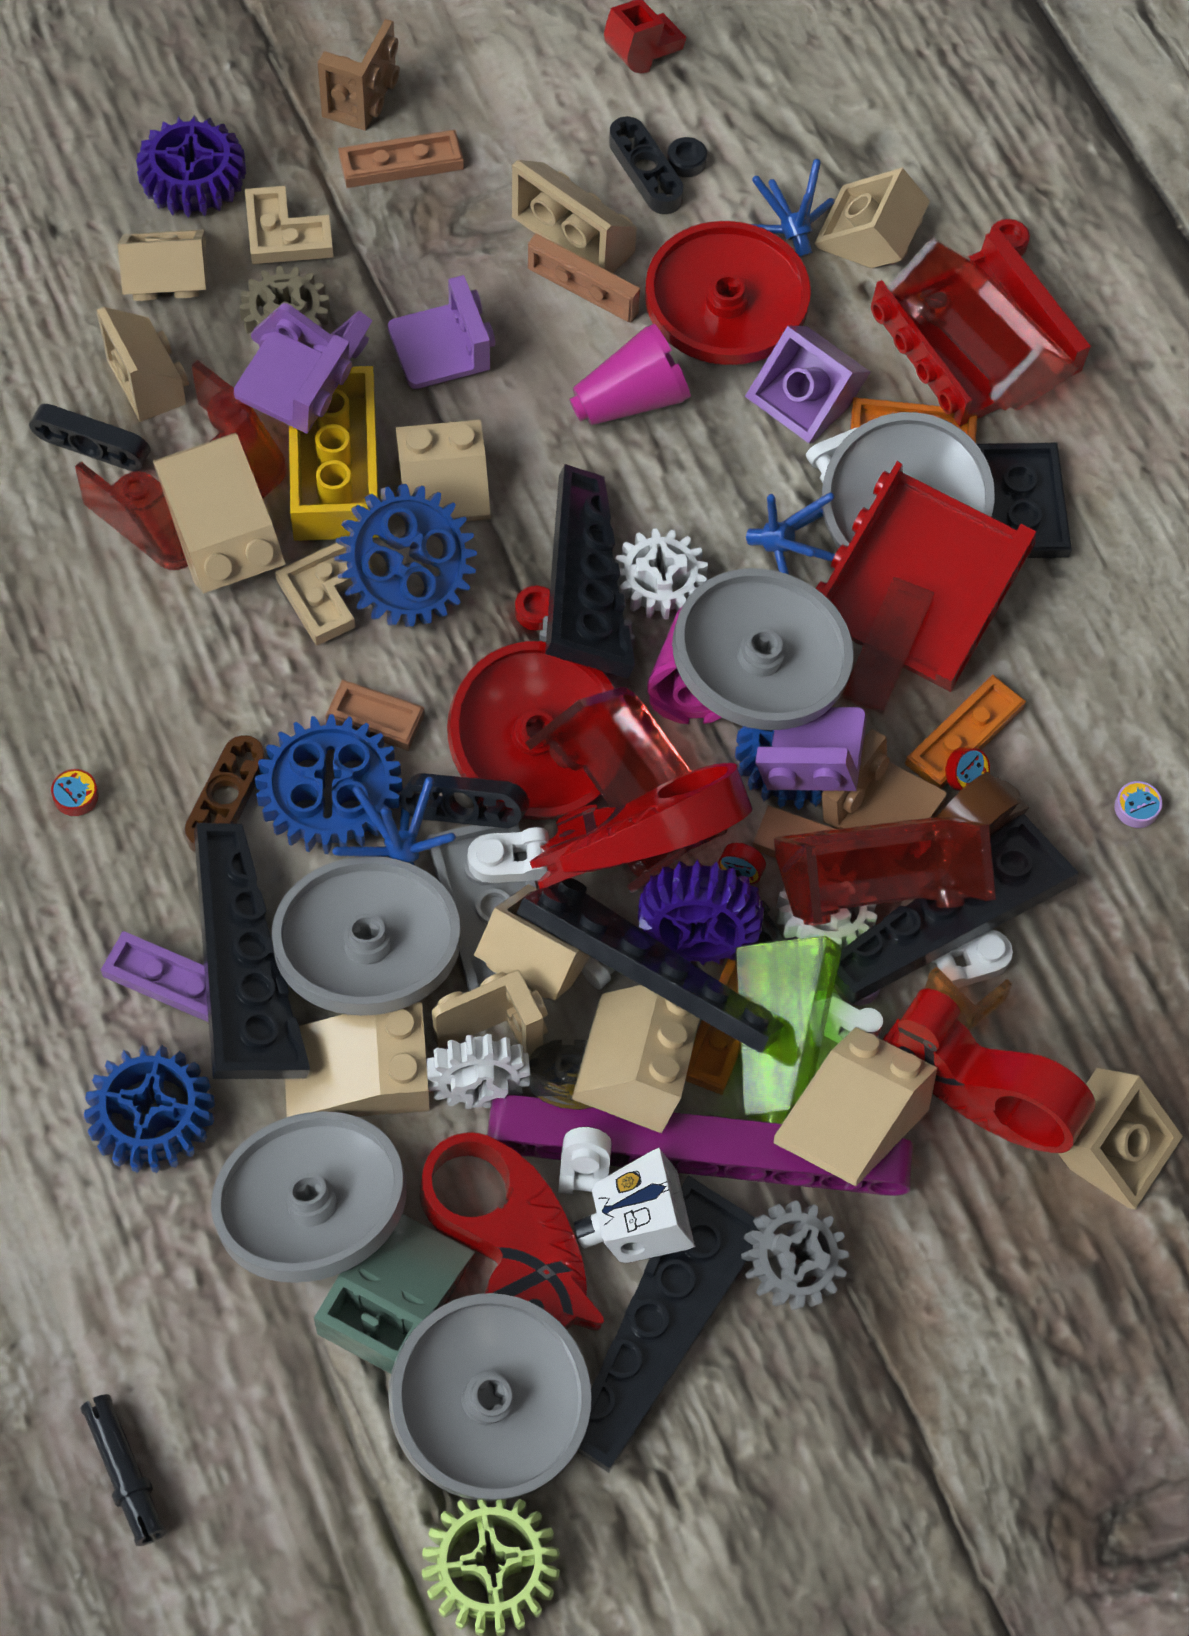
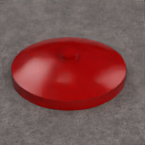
M736 221L701 223L675 234L654 255L647 271L645 302L652 323L656 324L667 342L690 357L721 365L747 364L768 358L787 326L804 325L811 295L810 280L806 267L789 244L768 230Z
M525 641L506 645L491 652L477 662L464 677L454 694L447 723L449 749L461 777L508 781L519 785L529 798V807L522 819L530 820L560 818L571 811L588 805L597 798L611 783L620 767L624 756L627 735L626 720L620 698L607 676L601 670L545 654L546 642Z

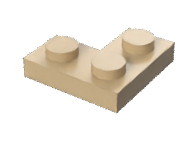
M285 186L245 189L252 264L334 258L329 215L289 218Z
M338 543L332 544L275 571L278 584L316 646L355 628L354 617L339 595L340 592L348 589L353 582L351 578L338 579L337 575L348 569L347 563L335 561L334 557L346 553V547ZM368 562L369 569L373 573V568L371 564Z

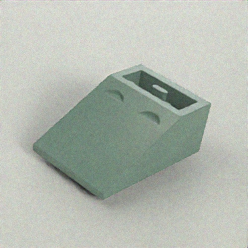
M402 1214L392 1234L376 1252L355 1267L339 1274L314 1316L317 1335L391 1374L396 1357L405 1340L421 1321L433 1311L447 1304L474 1257L475 1251Z

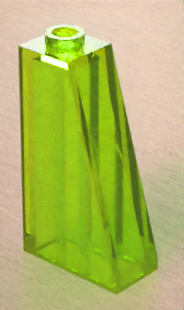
M826 935L736 947L738 994L751 1003L765 1007L772 1013L775 1019L784 1024L777 1040L762 1054L741 1042L744 1115L757 1121L783 1124L815 1076L841 957L840 945Z

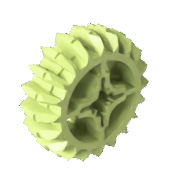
M462 1499L457 1502L458 1511L461 1516L458 1520L450 1512L444 1511L441 1514V1521L448 1531L431 1528L428 1533L429 1538L440 1546L425 1547L422 1551L423 1559L428 1562L437 1563L422 1569L423 1580L440 1581L431 1586L427 1591L428 1597L431 1601L447 1597L439 1608V1614L444 1618L449 1616L456 1608L460 1610L455 1622L456 1627L460 1630L466 1627L470 1617L476 1619L475 1634L483 1636L485 1633L486 1621H495L496 1634L498 1636L504 1635V1619L511 1617L514 1626L520 1630L525 1627V1620L521 1610L525 1608L532 1616L537 1618L541 1615L542 1608L534 1597L537 1596L543 1600L550 1601L554 1595L553 1589L542 1582L559 1579L560 1570L545 1564L559 1559V1548L552 1546L542 1547L553 1539L554 1532L552 1528H544L535 1532L534 1530L542 1521V1514L539 1511H535L526 1519H523L522 1515L525 1511L526 1502L521 1499L514 1504L512 1511L505 1509L506 1500H497L496 1507H487V1501L477 1500L478 1509L471 1511L468 1503ZM493 1526H501L512 1530L525 1541L529 1550L521 1551L519 1546L507 1547L502 1545L496 1538ZM478 1528L479 1544L472 1553L460 1556V1561L449 1562L450 1554L459 1539L469 1531ZM486 1541L490 1543L491 1554H494L496 1562H505L504 1566L498 1564L496 1587L492 1586L491 1575L488 1574L486 1567L477 1566V1562L484 1564ZM534 1566L532 1576L524 1589L513 1598L504 1601L503 1583L505 1579L514 1573L521 1572V1567ZM461 1577L462 1581H476L485 1588L489 1604L480 1603L465 1596L457 1589L452 1579Z

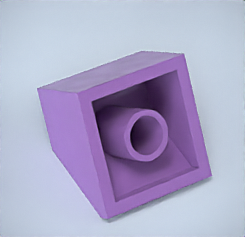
M787 326L745 397L803 440L813 443L849 408L853 397H856L871 372L808 326Z

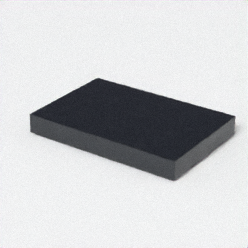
M1058 443L977 444L988 462L994 482V507L991 517L1015 530L1019 528L1020 524H1023L1037 531L1035 545L1028 558H1069L1072 547Z

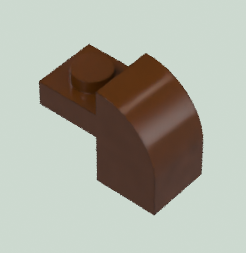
M986 772L965 786L946 805L926 831L957 861H960L962 858H969L983 848V843L992 837L999 828L1006 826L1018 816L1025 814L1030 807L1020 798L1019 791L1012 784L1001 780L999 777L994 778L989 772Z

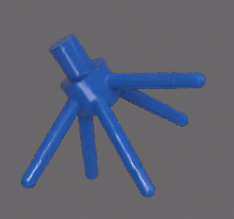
M815 159L812 163L806 194L803 196L799 212L792 213L774 179L768 182L771 191L759 176H754L752 179L760 193L781 219V225H752L761 227L774 234H784L786 240L793 241L795 251L799 257L813 253L808 234L813 232L811 224L835 202L833 198H829L810 213L821 165L819 159Z
M832 492L827 493L783 522H778L776 498L773 494H769L767 496L769 522L765 524L764 528L748 529L746 533L748 545L764 546L766 551L774 552L779 572L788 575L789 571L784 552L790 550L808 557L814 556L832 562L835 556L834 553L795 541V531L823 517L822 507L834 500L835 495Z
M427 777L424 781L410 828V814L401 806L399 831L390 810L387 807L382 808L381 817L360 786H355L353 792L385 839V847H334L332 850L333 854L336 856L388 857L415 865L414 861L419 858V852L455 841L456 835L454 833L440 835L420 842L416 840L434 783L433 778Z

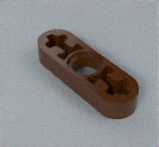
M241 735L232 738L225 745L185 824L187 842L193 852H195L194 830L196 823H210L212 820L210 812L216 816L213 823L237 824L256 786L255 776L261 775L258 761L265 759L263 746L256 738ZM246 752H251L253 761H244L240 769V778L235 774L238 769L236 756L243 757ZM224 786L233 787L238 791V797L230 804H219L213 799L215 791Z

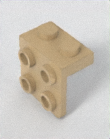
M519 970L507 975L504 972L496 973L486 978L478 988L464 994L461 991L453 992L438 1001L437 1006L432 1009L434 1039L439 1048H444L448 1046L449 1040L458 1042L465 1039L466 1035L477 1034L507 1021L518 1044L523 1046V1053H528L530 1059L543 1053V1035L548 1033L543 1018L548 1016L539 992L537 990L529 991Z

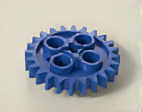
M402 484L398 486L395 497L393 491L388 486L381 489V501L373 494L365 497L368 510L360 505H356L351 509L358 519L357 521L345 520L342 522L341 525L350 532V535L336 538V543L346 547V553L334 558L337 562L347 563L348 569L342 571L337 576L338 579L351 578L353 584L346 590L345 594L351 595L359 592L362 597L358 601L357 608L363 609L370 604L373 605L371 613L373 620L379 619L387 612L388 625H396L402 615L405 627H412L415 624L417 614L423 625L432 623L431 610L439 617L446 616L447 609L444 602L452 606L459 605L461 602L455 590L468 591L470 589V586L462 577L463 575L476 573V569L465 564L466 558L477 555V551L465 548V542L471 540L474 537V533L461 534L459 528L466 522L467 518L453 519L450 516L456 506L454 502L440 507V492L432 494L427 500L425 499V486L416 487L412 496H410L407 484ZM392 515L399 516L405 523V533L401 538L395 537L388 529V521ZM374 535L378 536L396 550L409 547V556L412 559L437 568L440 571L439 576L433 575V573L417 562L403 565L404 556L390 548L379 546L373 542L372 537ZM431 535L436 536L443 544V552L438 559L432 557L426 548L427 539ZM373 553L380 554L386 562V571L381 577L374 575L369 569L368 562ZM411 574L418 575L424 583V590L420 597L413 596L407 589V580Z
M330 714L327 724L320 726L317 718L312 716L310 728L306 730L298 722L293 723L295 735L292 737L280 731L278 738L281 747L270 744L266 746L269 759H260L258 761L261 775L255 776L256 789L260 790L256 793L258 806L264 807L262 812L265 822L274 820L273 828L276 835L288 830V843L291 846L303 838L306 852H310L317 842L322 843L324 854H329L332 843H338L340 847H348V840L353 838L359 845L365 846L364 833L367 831L379 837L381 833L361 804L351 809L341 806L344 802L350 800L360 802L353 792L355 786H360L381 817L382 808L394 809L400 807V796L397 794L403 789L402 778L398 777L401 775L400 762L393 761L395 759L393 746L383 748L384 735L382 733L369 738L370 728L368 723L355 730L353 729L352 717H348L343 725L339 726L336 725L334 714ZM328 750H334L332 816L327 819L323 817L325 812L324 789L327 780L326 753ZM304 760H314L317 762L311 767H301L298 765ZM352 760L362 763L355 768L344 766V763ZM302 800H312L315 802L314 805L307 808L296 806Z

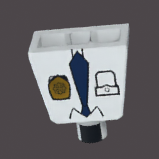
M660 1148L652 1150L596 1182L592 1188L597 1213L574 1221L577 1239L584 1249L604 1242L619 1262L623 1263L695 1247L677 1170Z

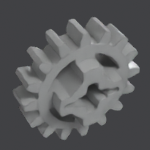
M793 1201L787 1204L785 1210L778 1204L768 1209L769 1217L762 1214L753 1220L759 1231H750L745 1234L744 1239L753 1245V1249L742 1253L741 1259L753 1261L754 1268L745 1275L747 1279H754L756 1277L760 1279L762 1283L756 1291L759 1296L771 1291L774 1293L772 1305L780 1306L789 1298L791 1310H797L804 1307L805 1301L812 1307L823 1302L822 1294L829 1296L836 1293L838 1289L832 1279L838 1280L846 1277L847 1272L837 1265L838 1261L849 1257V1252L837 1248V1242L841 1241L845 1235L843 1232L832 1234L829 1227L832 1225L834 1218L831 1215L819 1220L817 1218V1205L813 1204L802 1212L799 1201ZM794 1224L787 1235L782 1233L776 1235L773 1233L781 1225ZM791 1247L796 1248L795 1254L789 1251ZM796 1257L801 1259V1263H794ZM804 1275L807 1277H817L809 1286L797 1287L798 1282L803 1280Z

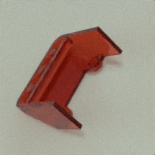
M932 237L887 286L891 293L907 300L912 305L907 311L919 324L926 327L931 323L940 328L989 379L988 384L992 390L988 395L1004 411H1007L1009 408L1019 411L1065 382L1078 369L1076 363L977 263L935 237Z
M197 360L192 364L198 405L207 411L210 423L220 431L210 441L233 433L238 435L261 496L264 498L284 480L286 475L285 457L255 410L237 400L234 396V388ZM80 461L75 466L85 506L161 567L168 570H180L188 566L161 484L158 480L148 473L136 471L125 474L111 486L83 462Z
M619 687L579 699L525 742L530 750L549 744L551 757L562 768L568 767L574 771L584 769L605 801L612 808L623 806L667 781L691 771L642 701L626 687ZM728 828L692 845L628 863L637 878L628 884L627 888L631 893L644 888L649 882L650 876L659 875L663 867L675 869L679 861L686 862L726 834Z
M929 817L791 834L773 838L775 858L794 917L802 919L804 925L830 923L831 915L839 913L842 908L918 898L936 900L937 907L941 908L965 905L964 897H974L985 901L996 900L989 824L952 817Z

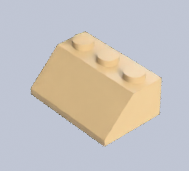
M517 160L512 164V218L535 234L541 235L611 273H614L635 253L637 227L633 225L628 217L616 213L603 204L595 194L587 193L571 182L566 174L554 170L544 162Z
M642 985L603 993L597 1005L572 1099L662 1133L682 1096L700 1018Z

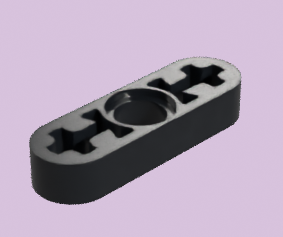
M624 116L614 120L610 126L609 147L649 208L659 214L676 212L682 205L683 183L640 120L634 117ZM634 137V148L632 149V143L628 138ZM640 160H650L656 164V167L652 170L644 171L637 168L635 164ZM660 181V188L664 193L658 194V182Z
M51 404L39 405L29 423L31 431L45 442L129 471H139L151 451L149 444L133 432Z
M419 773L411 777L400 793L402 808L413 817L424 781L427 777H432L434 783L422 819L430 821L512 828L519 823L529 807V798L526 792L519 785L508 781ZM454 793L467 795L473 801L474 808L462 807L455 800Z

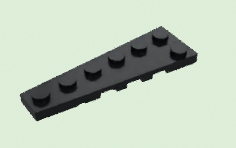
M564 464L558 480L545 654L606 673L629 678L635 667L630 629L628 625L624 624L623 611L626 605L624 594L619 593L618 579L621 575L619 563H615L612 549L615 546V538L610 524L611 513L605 477Z
M1022 814L983 843V848L969 859L964 857L954 864L952 871L939 882L935 883L932 881L921 889L920 896L907 906L900 905L885 916L881 923L869 928L826 961V973L848 1000L854 1004L1076 885L1079 872L1028 817Z
M196 823L194 840L213 1079H307L310 1071L308 1057L297 1018L293 1017L288 1000L289 989L287 982L282 977L275 960L273 941L265 917L267 911L262 893L257 886V875L243 825Z
M569 878L549 887L539 888L523 898L517 914L757 1052L762 1054L777 1040L784 1024L775 1019L768 1009L751 1003L586 894L587 887L580 881Z
M689 1175L681 1189L695 1247L649 1259L636 1292L632 1296L618 1332L610 1345L600 1372L591 1388L589 1422L584 1438L576 1452L608 1473L746 1266L748 1261L741 1259V1254L752 1250L753 1245L744 1239L745 1234L750 1231H759L753 1222L754 1216Z

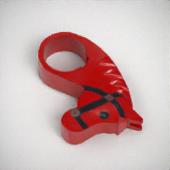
M735 763L713 764L673 778L623 806L598 809L597 805H588L565 814L556 822L557 834L545 845H541L542 853L529 862L532 869L543 866L548 868V871L537 881L539 888L542 889L587 872L621 866L622 863L628 864L700 842L740 822L752 812L753 808L737 765Z
M931 988L921 989L901 1020H896L882 1040L937 1067L932 1094L983 1129L1009 1142L1032 1150L1049 1153L1069 1151L1095 1110V1098L1089 1087L1071 1070L1047 1057L1031 1053L990 1049L979 1045L969 1029L958 1020L960 1008L952 998L938 990Z
M460 1133L440 1142L429 1154L423 1168L420 1184L421 1206L428 1220L439 1231L487 1256L498 1264L490 1276L484 1294H505L529 1301L551 1314L566 1330L574 1324L599 1331L604 1318L587 1297L584 1263L576 1238L561 1204L535 1167L514 1149L481 1133ZM461 1156L481 1158L493 1165L500 1173L506 1189L505 1200L508 1202L504 1204L502 1209L497 1207L492 1212L482 1216H461L451 1212L441 1204L434 1192L432 1178L436 1171L451 1159Z

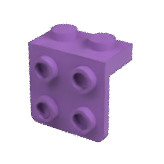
M464 275L448 279V305L401 316L388 322L389 335L408 385L413 389L490 370V347L495 346L494 333L489 322L483 323L480 316L482 314V304L476 289L470 291Z
M283 303L255 327L251 338L261 347L269 333L277 332L323 353L333 335H336L350 342L348 360H350L351 357L357 358L367 345L369 338L365 336V333L373 320L361 311H357L334 332L329 334L293 306Z
M271 332L235 385L234 397L238 401L308 434L318 416L323 417L332 400V394L338 384L343 385L351 371L352 361L348 360L350 342L333 335L327 347L321 353L286 335Z
M831 707L825 714L807 724L790 729L774 730L772 747H758L755 762L767 790L857 791L867 721L864 710L859 707Z

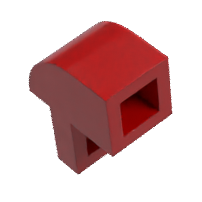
M633 0L612 7L604 30L606 44L635 73L650 72L654 59L683 50L687 38L664 13L657 15L644 0Z

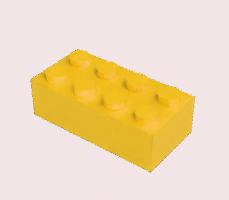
M355 366L351 368L344 384H338L333 392L332 400L323 417L318 416L308 434L289 425L290 514L294 541L332 540L349 536L350 532L341 524L345 520H358L351 509L356 505H360L368 510L365 497L369 494H373L379 499L373 366Z

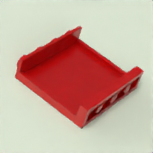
M1000 229L986 234L981 251L897 288L889 290L883 280L878 281L870 307L875 320L879 324H883L893 337L898 351L905 354L914 365L919 379L924 384H928L937 396L942 410L946 414L955 413L953 419L959 427L968 423L969 418L974 415L977 416V419L1081 372L1091 348L1090 344ZM924 285L936 286L947 295L949 300L948 309L945 314L935 319L919 317L912 312L908 305L910 292Z
M897 461L890 473L884 471L879 477L873 490V494L877 497L870 509L868 510L863 507L857 515L852 526V531L856 533L849 545L842 544L837 550L831 562V568L835 570L828 582L820 581L815 589L821 592L839 611L848 627L853 642L952 692L1032 551L1037 531L1023 524H1020L1019 528L1015 530L903 473V464Z

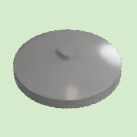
M900 412L880 416L868 421L842 441L831 457L825 472L822 497L832 492L835 498L822 507L823 516L829 534L838 548L842 544L849 545L856 533L852 531V526L857 515L863 507L868 510L870 509L877 497L873 494V490L879 477L884 471L890 473L897 461L903 464V473L990 517L993 513L994 482L984 454L977 444L960 428L944 419L929 414Z
M757 568L738 569L719 574L705 581L686 599L679 613L673 633L672 646L675 664L679 675L690 692L715 714L728 721L749 728L783 730L795 728L819 718L839 699L852 670V639L848 627L836 607L821 592L808 583L774 570Z
M364 856L347 858L324 865L307 874L284 896L277 908L272 925L274 956L277 967L288 985L312 1004L326 1010L347 1015L385 1014L419 1002L436 990L448 977L457 961L460 950L459 913L452 896L444 885L418 866L387 857Z
M320 1111L297 1114L260 1129L246 1139L230 1155L220 1170L213 1188L211 1200L212 1218L218 1236L227 1253L249 1272L280 1282L298 1283L322 1280L355 1267L370 1257L385 1243L396 1228L404 1210L407 1195L406 1176L394 1144L383 1131L370 1122L357 1116L339 1112Z
M487 1293L465 1296L433 1311L417 1325L403 1343L392 1368L388 1397L391 1422L397 1440L407 1458L423 1476L436 1486L449 1493L472 1500L497 1501L515 1498L527 1494L553 1479L565 1468L578 1450L584 1438L591 1411V1384L588 1370L581 1351L570 1333L557 1319L541 1307L524 1299L505 1294Z

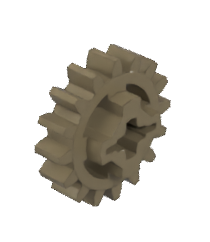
M277 266L276 275L272 276L266 270L261 271L262 281L258 282L257 280L250 279L248 281L249 291H242L240 294L242 302L239 305L241 321H244L247 334L252 333L255 327L283 303L293 306L320 327L321 325L329 324L328 312L330 311L329 296L325 295V285L323 282L315 284L314 274L311 272L301 277L299 267H294L290 274H286L282 266ZM308 300L312 305L311 310L307 309ZM259 306L263 307L264 314L262 316L258 312Z

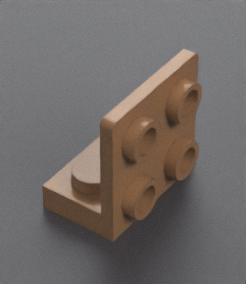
M384 20L361 63L346 56H339L326 51L322 53L317 62L322 117L366 131L372 118L380 115L384 105V96L388 88L393 89L400 73V67L396 65L395 61L399 41L398 38L394 37V21Z
M871 729L863 742L857 791H823V821L837 830L852 834L853 838L896 862H900L945 803L947 794L944 790L890 763V758L887 756V737Z

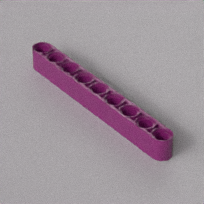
M507 1095L505 1098L491 1100L487 1135L514 1149L521 1156L561 1160L565 1134L575 1128L590 1127L601 1130L611 1139L612 1146L609 1166L624 1167L652 1150L660 1148L675 1167L677 1173L887 1196L907 1194L910 1192L913 1144L905 1138H902L857 1186H854L774 1144V1136L782 1124L673 1112L663 1132L659 1133L594 1107L581 1109L564 1108L550 1104L541 1098Z

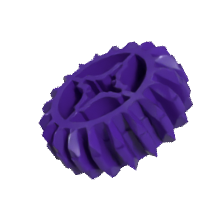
M195 114L191 121L183 122L178 116L176 124L170 125L163 121L161 131L150 130L149 140L141 141L140 153H137L136 159L138 181L144 189L147 198L154 199L158 209L168 206L172 216L179 210H184L188 218L192 211H200L205 216L208 208L213 207L220 211L222 201L233 203L234 192H241L243 179H245L246 175L245 153L235 133H229L225 124L215 126L211 117L204 122H199Z
M698 859L693 866H687L679 861L675 869L663 867L659 875L650 876L649 882L643 888V893L640 894L638 910L639 927L642 928V931L689 962L699 961L703 967L708 961H714L719 965H723L726 958L739 960L741 952H751L752 945L758 941L764 919L763 901L759 896V888L750 885L748 876L737 877L735 868L722 870L719 869L717 862L712 866H704Z

